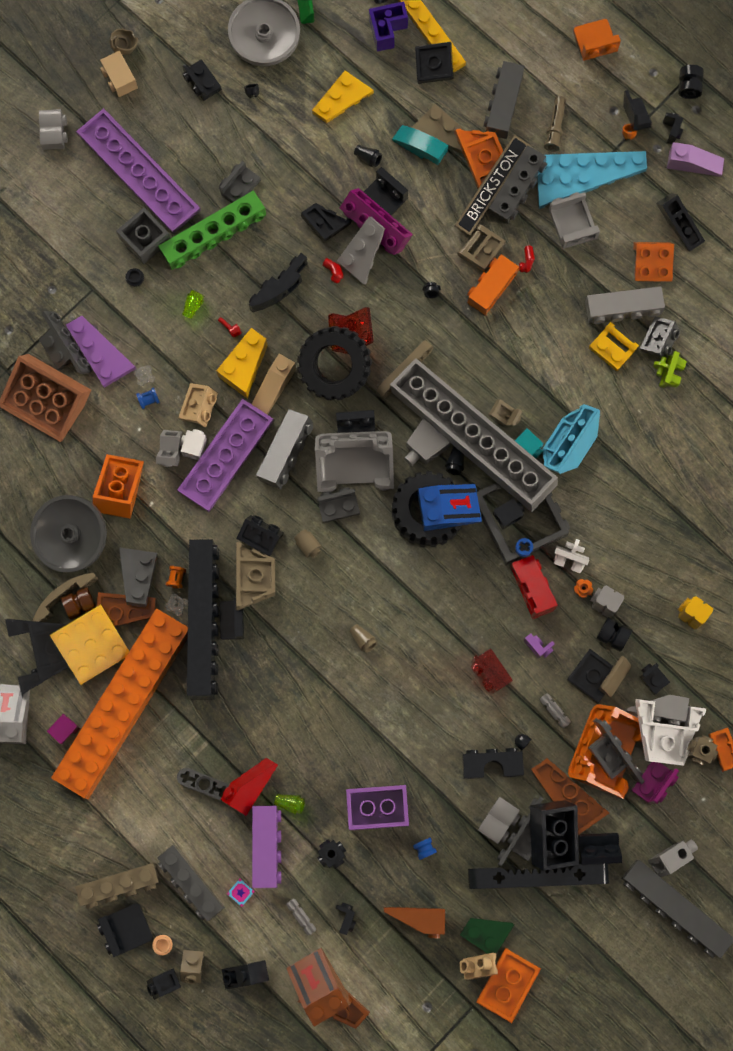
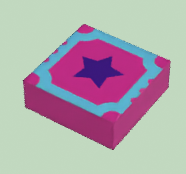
M240 878L227 895L243 907L255 891Z

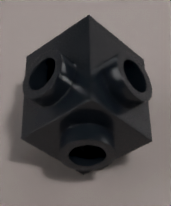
M328 839L319 845L320 850L318 853L320 856L317 859L323 867L327 865L329 868L334 867L336 869L344 863L343 858L346 857L344 854L346 849L340 841L336 843L335 840L330 842ZM334 850L335 856L329 858L328 851Z

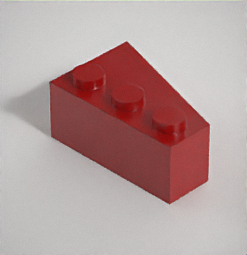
M532 555L512 563L510 568L532 620L554 612L558 604L549 588L547 578L541 572L542 567L539 560H535Z

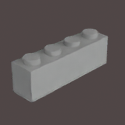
M661 286L587 295L585 301L588 323L594 322V324H601L607 320L618 322L622 321L623 318L635 320L648 315L649 317H657L665 309Z

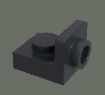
M649 663L641 670L643 674L639 678L655 695L668 685L670 681L658 668L659 665L657 663L653 666Z
M174 968L147 980V991L151 997L153 996L154 1000L181 988Z

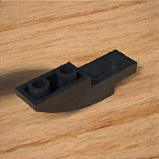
M300 253L298 257L295 256L291 260L290 267L280 273L279 280L273 276L269 280H265L258 294H254L249 300L250 311L257 312L280 302L293 292L302 282L300 272L308 264L307 257Z

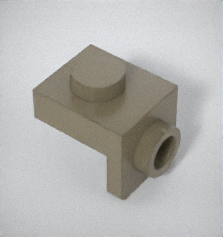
M497 399L488 416L505 428L514 427L521 419L522 410L514 409L501 399Z
M183 951L180 970L182 982L187 984L201 983L204 951Z

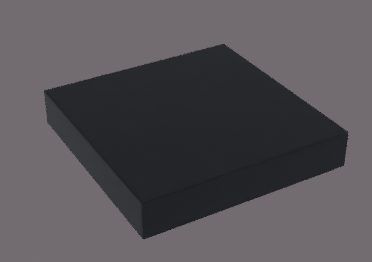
M451 42L415 47L418 84L454 79Z
M589 649L567 678V681L598 704L605 695L599 691V687L613 668V665Z

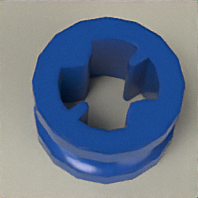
M527 538L518 540L515 547L516 553L521 557L529 556L533 551L531 540ZM528 544L529 546L527 549L530 550L528 552L526 550L522 552L520 551L521 546L519 545Z

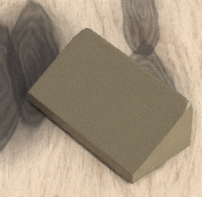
M624 656L617 660L599 687V691L608 697L613 696L631 669V664Z

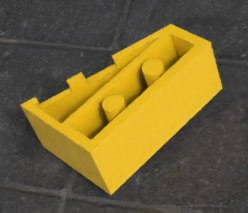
M251 328L216 370L221 380L247 399L268 346L266 338Z

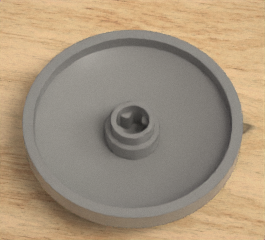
M245 0L237 6L229 19V42L235 53L250 64L257 66L278 64L291 56L299 43L300 24L295 11L282 0Z

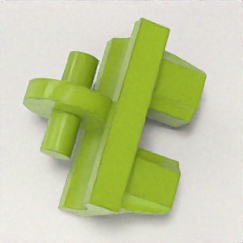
M674 351L673 355L668 356V359L662 357L661 361L654 362L653 367L657 369L656 375L662 376L659 383L660 387L670 386L676 388L680 385L681 377L673 373L675 369L682 372L687 361L679 357V352Z

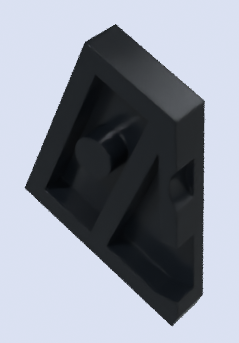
M317 203L301 212V217L323 243L351 225L352 222L351 219H344L336 215V212L327 210Z

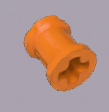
M170 566L169 580L165 585L182 589L183 575L187 570L177 566Z

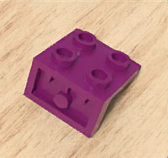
M650 762L641 776L645 782L643 784L636 782L631 791L649 805L661 803L667 795L666 789L673 786L678 780L677 773L679 770L676 768L670 770L661 763Z

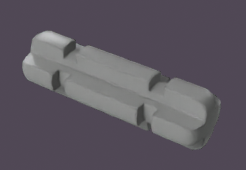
M548 693L540 698V702L547 706L546 709L555 720L559 721L558 724L562 728L567 727L571 723L570 719L563 715L564 712L556 702L552 701Z
M292 899L286 906L290 911L292 910L293 916L300 926L304 927L303 930L309 936L316 931V927L313 923L309 922L310 919L303 909L299 908L296 899Z

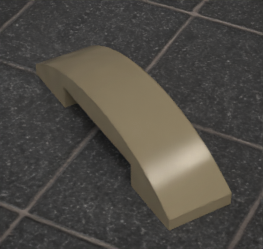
M88 573L74 577L61 584L41 603L34 615L33 621H48L53 617L49 609L61 601V597L68 595L78 586L81 589L89 588L99 578L94 573Z

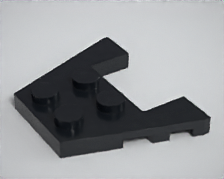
M5 619L9 637L24 633L30 634L37 672L17 676L21 694H25L30 689L69 667L50 637V634L67 624Z

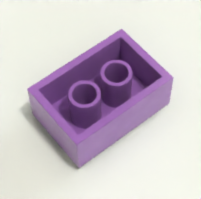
M406 785L346 789L349 831L409 826Z

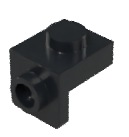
M667 112L663 120V124L672 127L667 140L669 144L675 142L676 139L680 140L683 129L680 127L684 118L676 113Z
M344 902L341 905L337 904L336 909L346 912L339 932L347 935L348 931L352 933L356 921L353 920L356 913L352 910L353 906Z

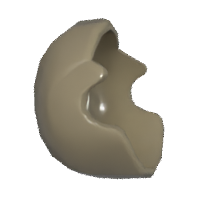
M121 28L111 33L109 44L114 52L120 50L122 56L131 54L136 49L138 37L134 36L132 30Z

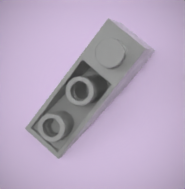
M667 695L651 700L655 702L653 722L667 720L668 724L676 726L686 722L689 698ZM636 705L625 709V712L638 718Z

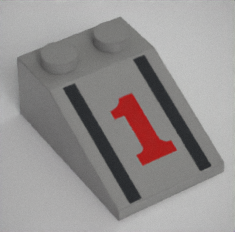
M0 684L1 744H26L30 690L25 694H21L19 685Z

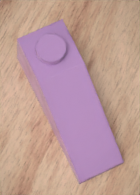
M673 142L669 151L667 169L721 177L724 158L692 145Z

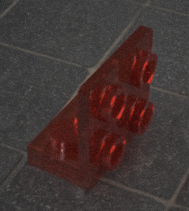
M364 307L348 316L335 313L328 315L329 327L349 328V331H355L359 334V338L365 340L366 346L374 342L369 307ZM331 346L332 351L348 354V352L340 346Z
M491 648L480 656L476 655L473 657L471 668L477 676L480 674L483 679L482 684L487 692L491 691L494 694L513 681Z

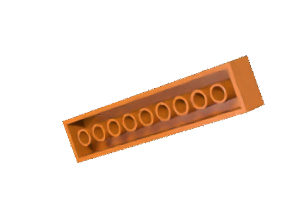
M156 608L51 778L89 800L188 639V627Z

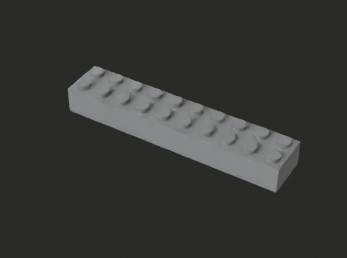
M417 358L390 384L392 394L419 417L427 420L453 446L531 512L558 485V477Z

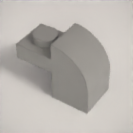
M162 431L156 464L164 467L179 465L181 431Z

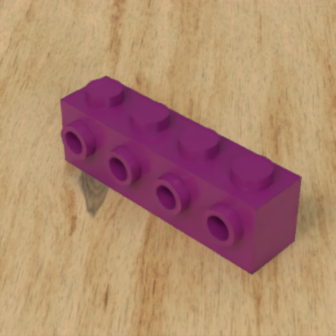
M359 188L351 190L340 206L344 215L354 220L359 228L363 226L368 217H373L385 228L380 244L390 254L395 255L402 252L413 236L410 231Z

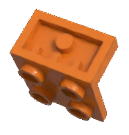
M634 242L633 250L636 251L635 281H672L674 244L671 242Z

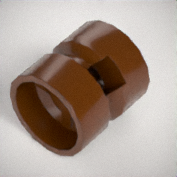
M87 587L77 590L76 595L70 593L61 597L70 620L76 619L81 616L82 612L87 613L96 607Z

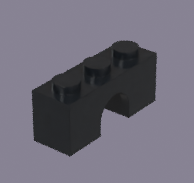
M506 748V752H498V749H486V753H478V750H466V754L462 755L463 779L484 778V767L489 762H496L501 766L503 777L524 776L523 752L518 751L517 748Z

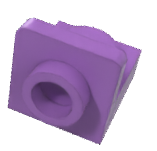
M530 633L523 640L537 658H540L542 655L546 658L554 651L552 649L555 645L553 641L543 648L541 646L543 642L537 635L533 636Z

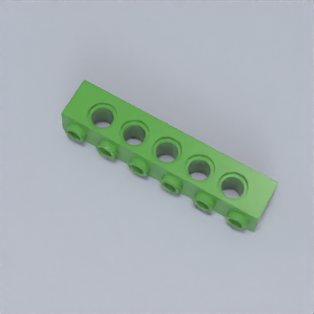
M253 190L160 244V252L171 270L181 268L188 260L198 258L202 252L215 248L223 240H229L236 232H242L250 224L260 222L266 216L265 207ZM244 211L250 212L246 216L241 215ZM228 220L234 221L231 225L225 224ZM213 229L218 230L215 234L209 233ZM195 239H202L200 243H194ZM180 248H186L184 252H178Z

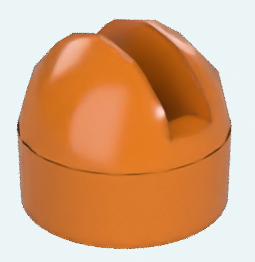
M626 124L623 126L622 134L625 139L632 140L637 135V131H633L631 124Z

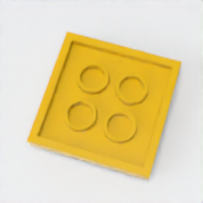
M101 604L50 634V637L80 685L123 660L129 653V649Z

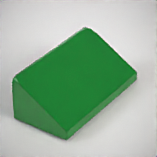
M298 0L301 24L314 23L312 0Z

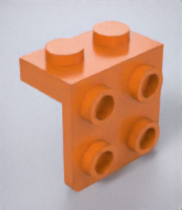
M607 19L574 28L573 32L583 61L611 54L619 49L621 42L619 34L613 36Z

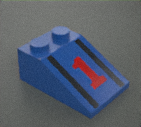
M476 484L437 485L418 488L424 531L482 522Z

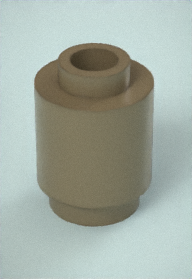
M306 529L294 537L295 544L307 558L310 556L314 558L321 552L320 548L322 545Z

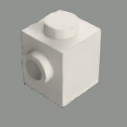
M193 429V431L187 430L186 435L182 436L180 446H182L181 453L184 457L195 460L200 459L207 443L204 432Z

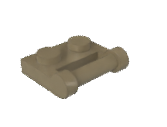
M479 224L475 229L476 232L463 249L460 248L457 254L462 259L467 260L485 272L506 241ZM485 236L486 238L474 254L469 253L479 238Z

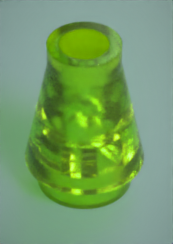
M194 290L187 293L182 315L192 319L204 303L203 299L205 296Z
M277 794L274 805L296 815L297 813H302L305 799L301 798V795Z

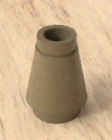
M358 624L350 629L349 632L361 651L364 650L368 653L377 645L376 638Z

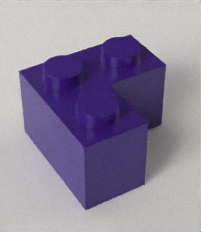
M404 1L369 9V22L377 52L394 48L395 37L393 31L408 28V15Z

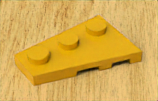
M345 70L313 108L312 114L328 123L344 113L352 105L360 103V100L366 96L369 97L374 94V90Z

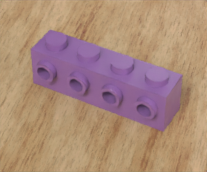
M252 806V888H278V884H281V871H278V863H281V851H278V843H281V830H278V822H281V810H278L277 806Z

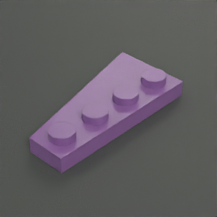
M83 316L66 324L104 388L136 369Z

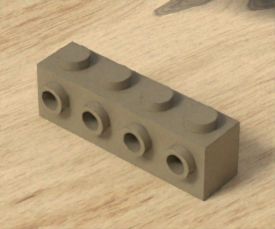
M151 863L78 885L75 888L80 906H86L89 909L98 906L99 901L105 900L106 903L118 900L117 896L125 894V897L137 894L136 890L142 888L145 891L157 888L156 884L161 883L156 863Z

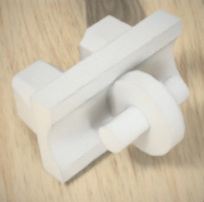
M576 539L574 544L566 542L565 547L572 550L556 546L554 564L564 567L566 559L569 558L574 560L571 570L581 573L584 566L588 565L589 557L576 553V551L583 553L585 550L584 547L578 546L580 540Z

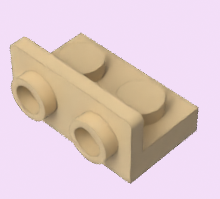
M190 383L178 418L182 421L198 423L202 427H207L218 393L209 386Z

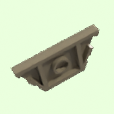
M236 542V610H240L275 596V558L263 555L255 549L251 551L243 547L242 543Z

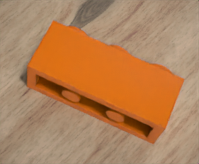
M502 254L498 259L494 258L489 265V271L482 273L478 279L479 284L476 288L473 286L467 294L469 296L468 304L485 316L518 274L519 266Z

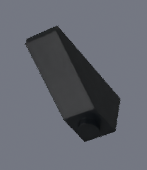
M671 193L656 203L666 221L689 252L705 242L677 194Z

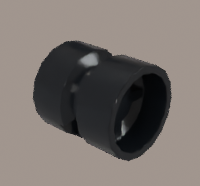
M686 65L680 69L678 90L680 97L696 99L702 95L704 70L701 66Z
M608 617L596 639L605 644L611 643L612 648L621 652L633 630L625 625L618 626L617 621Z

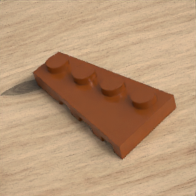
M548 758L531 769L552 802L566 800L577 805L578 835L609 814L605 808L600 806L596 800L583 791L580 786L567 777Z

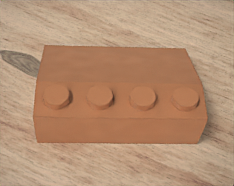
M26 354L18 356L0 398V408L57 441L62 442L84 408L91 389L32 355Z

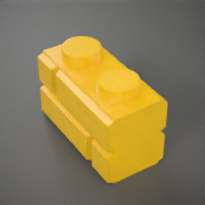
M697 596L692 599L687 598L678 608V611H680L678 618L685 623L688 622V625L695 630L706 622L713 612V608L707 603L703 604L704 601Z

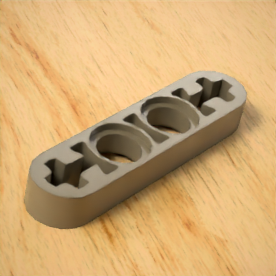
M427 340L423 341L381 383L377 393L383 398L388 397L392 393L390 384L415 358L422 363L432 352L433 345Z

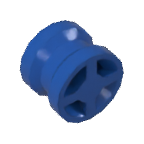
M431 837L413 845L414 849L418 852L419 860L437 852L436 848H433L431 844Z

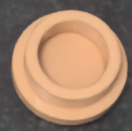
M159 935L154 939L152 947L156 954L166 955L172 950L173 942L169 936Z

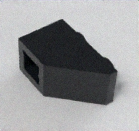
M265 960L222 969L225 990L269 981Z

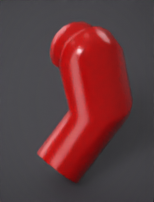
M532 246L524 248L525 263H519V272L528 273L532 268L535 260Z

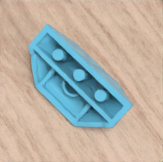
M583 404L579 409L572 411L561 419L543 447L544 466L547 469L561 474L578 468L598 436L599 409Z

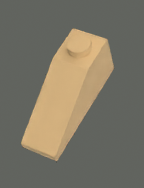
M278 354L252 402L253 406L265 414H269L296 371L295 362Z

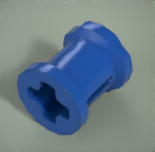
M154 387L145 393L136 394L142 409L155 402L157 404L160 403Z

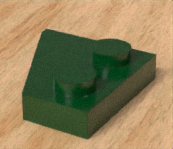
M470 918L460 936L487 954H497L514 924Z

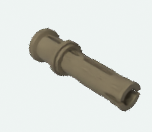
M563 96L555 97L551 124L546 132L548 136L547 142L544 143V149L551 152L560 150L559 140L563 134L561 124L567 100Z

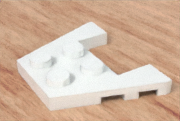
M636 699L635 703L645 761L684 766L690 752L687 750L688 745L693 739L695 732L699 730V722L701 717L705 715L706 709L688 706L684 727L653 722L654 701Z

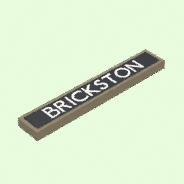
M514 134L454 227L467 236L472 234L527 145L529 146L528 143Z

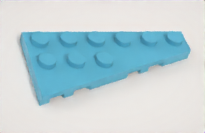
M646 151L545 155L546 163H548L543 173L539 172L537 176L539 209L544 208L556 198L564 199L576 192L586 193L599 188V186L609 185L616 180L645 172L647 170Z

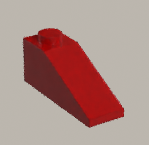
M265 758L232 781L224 790L220 800L247 816L278 764Z

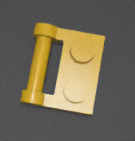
M610 322L590 344L589 349L614 370L618 371L640 345L630 341ZM610 333L629 350L627 352L623 351L606 336Z

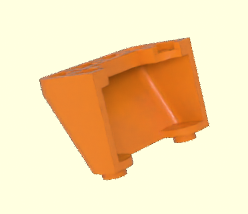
M597 704L590 712L570 763L568 775L579 782L624 799L629 789L628 781L622 778L626 768L613 779H610L588 749L591 744L602 736L593 720L595 718L601 721L605 720L612 728L610 731L612 735L617 736L622 742L621 748L623 751H627L630 755L635 743L642 742L639 721L637 717L615 706Z

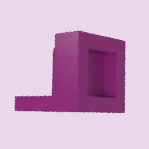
M62 714L47 732L60 744H63L72 733L76 734L81 728L67 715Z

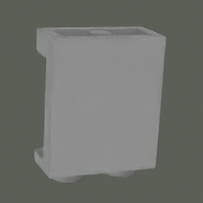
M576 192L564 199L556 198L550 203L549 213L563 249L598 239L600 230L598 225H594L585 200V192Z

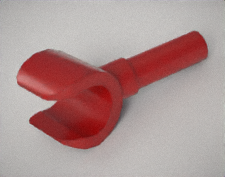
M220 317L218 319L228 329L232 337L242 334L237 324L231 327L223 318Z

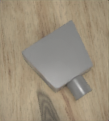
M423 418L406 443V447L410 452L404 459L411 466L418 460H421L426 465L450 447V441Z
M692 839L686 843L681 841L652 857L648 862L659 877L667 876L693 860L694 856L692 853L697 851L698 847Z

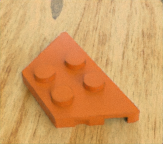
M456 129L454 132L479 189L503 153V149L496 132Z

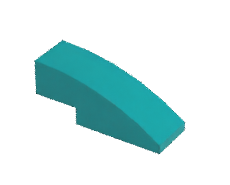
M402 125L392 138L393 142L419 158L423 159L425 157L436 165H439L448 152V145L408 126Z

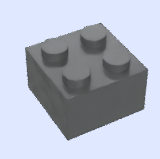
M145 207L116 231L119 239L143 265L160 251V244L171 239L166 229Z

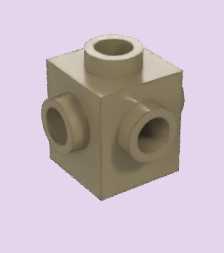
M702 735V737L693 738L690 741L687 750L690 751L688 757L692 759L693 763L703 766V764H710L711 761L714 762L718 751H716L718 745L712 743L713 739ZM703 747L706 748L705 753L702 752Z

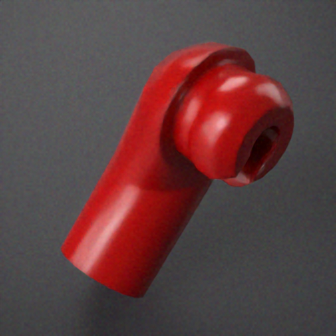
M326 258L322 266L331 270V281L339 283L343 278L341 266Z

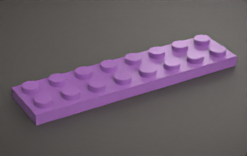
M104 108L76 131L77 135L173 234L201 211L200 207Z

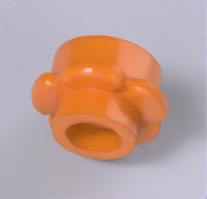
M578 580L576 586H574L575 593L581 598H586L593 592L592 583L589 580Z

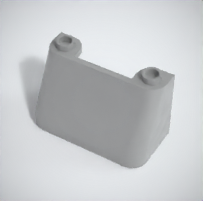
M390 432L326 433L316 436L315 457L318 492H332L336 489L337 484L374 482L375 487L379 488V490L394 489L393 445Z

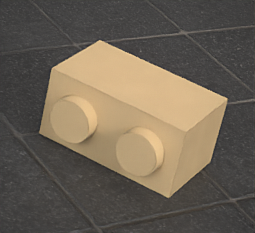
M120 50L100 60L102 64L100 70L104 78L108 77L110 81L108 85L112 93L116 92L118 97H121L138 89L136 80Z

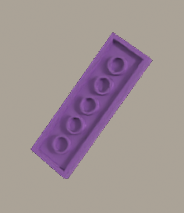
M242 399L177 491L207 512H210L272 425L274 419Z

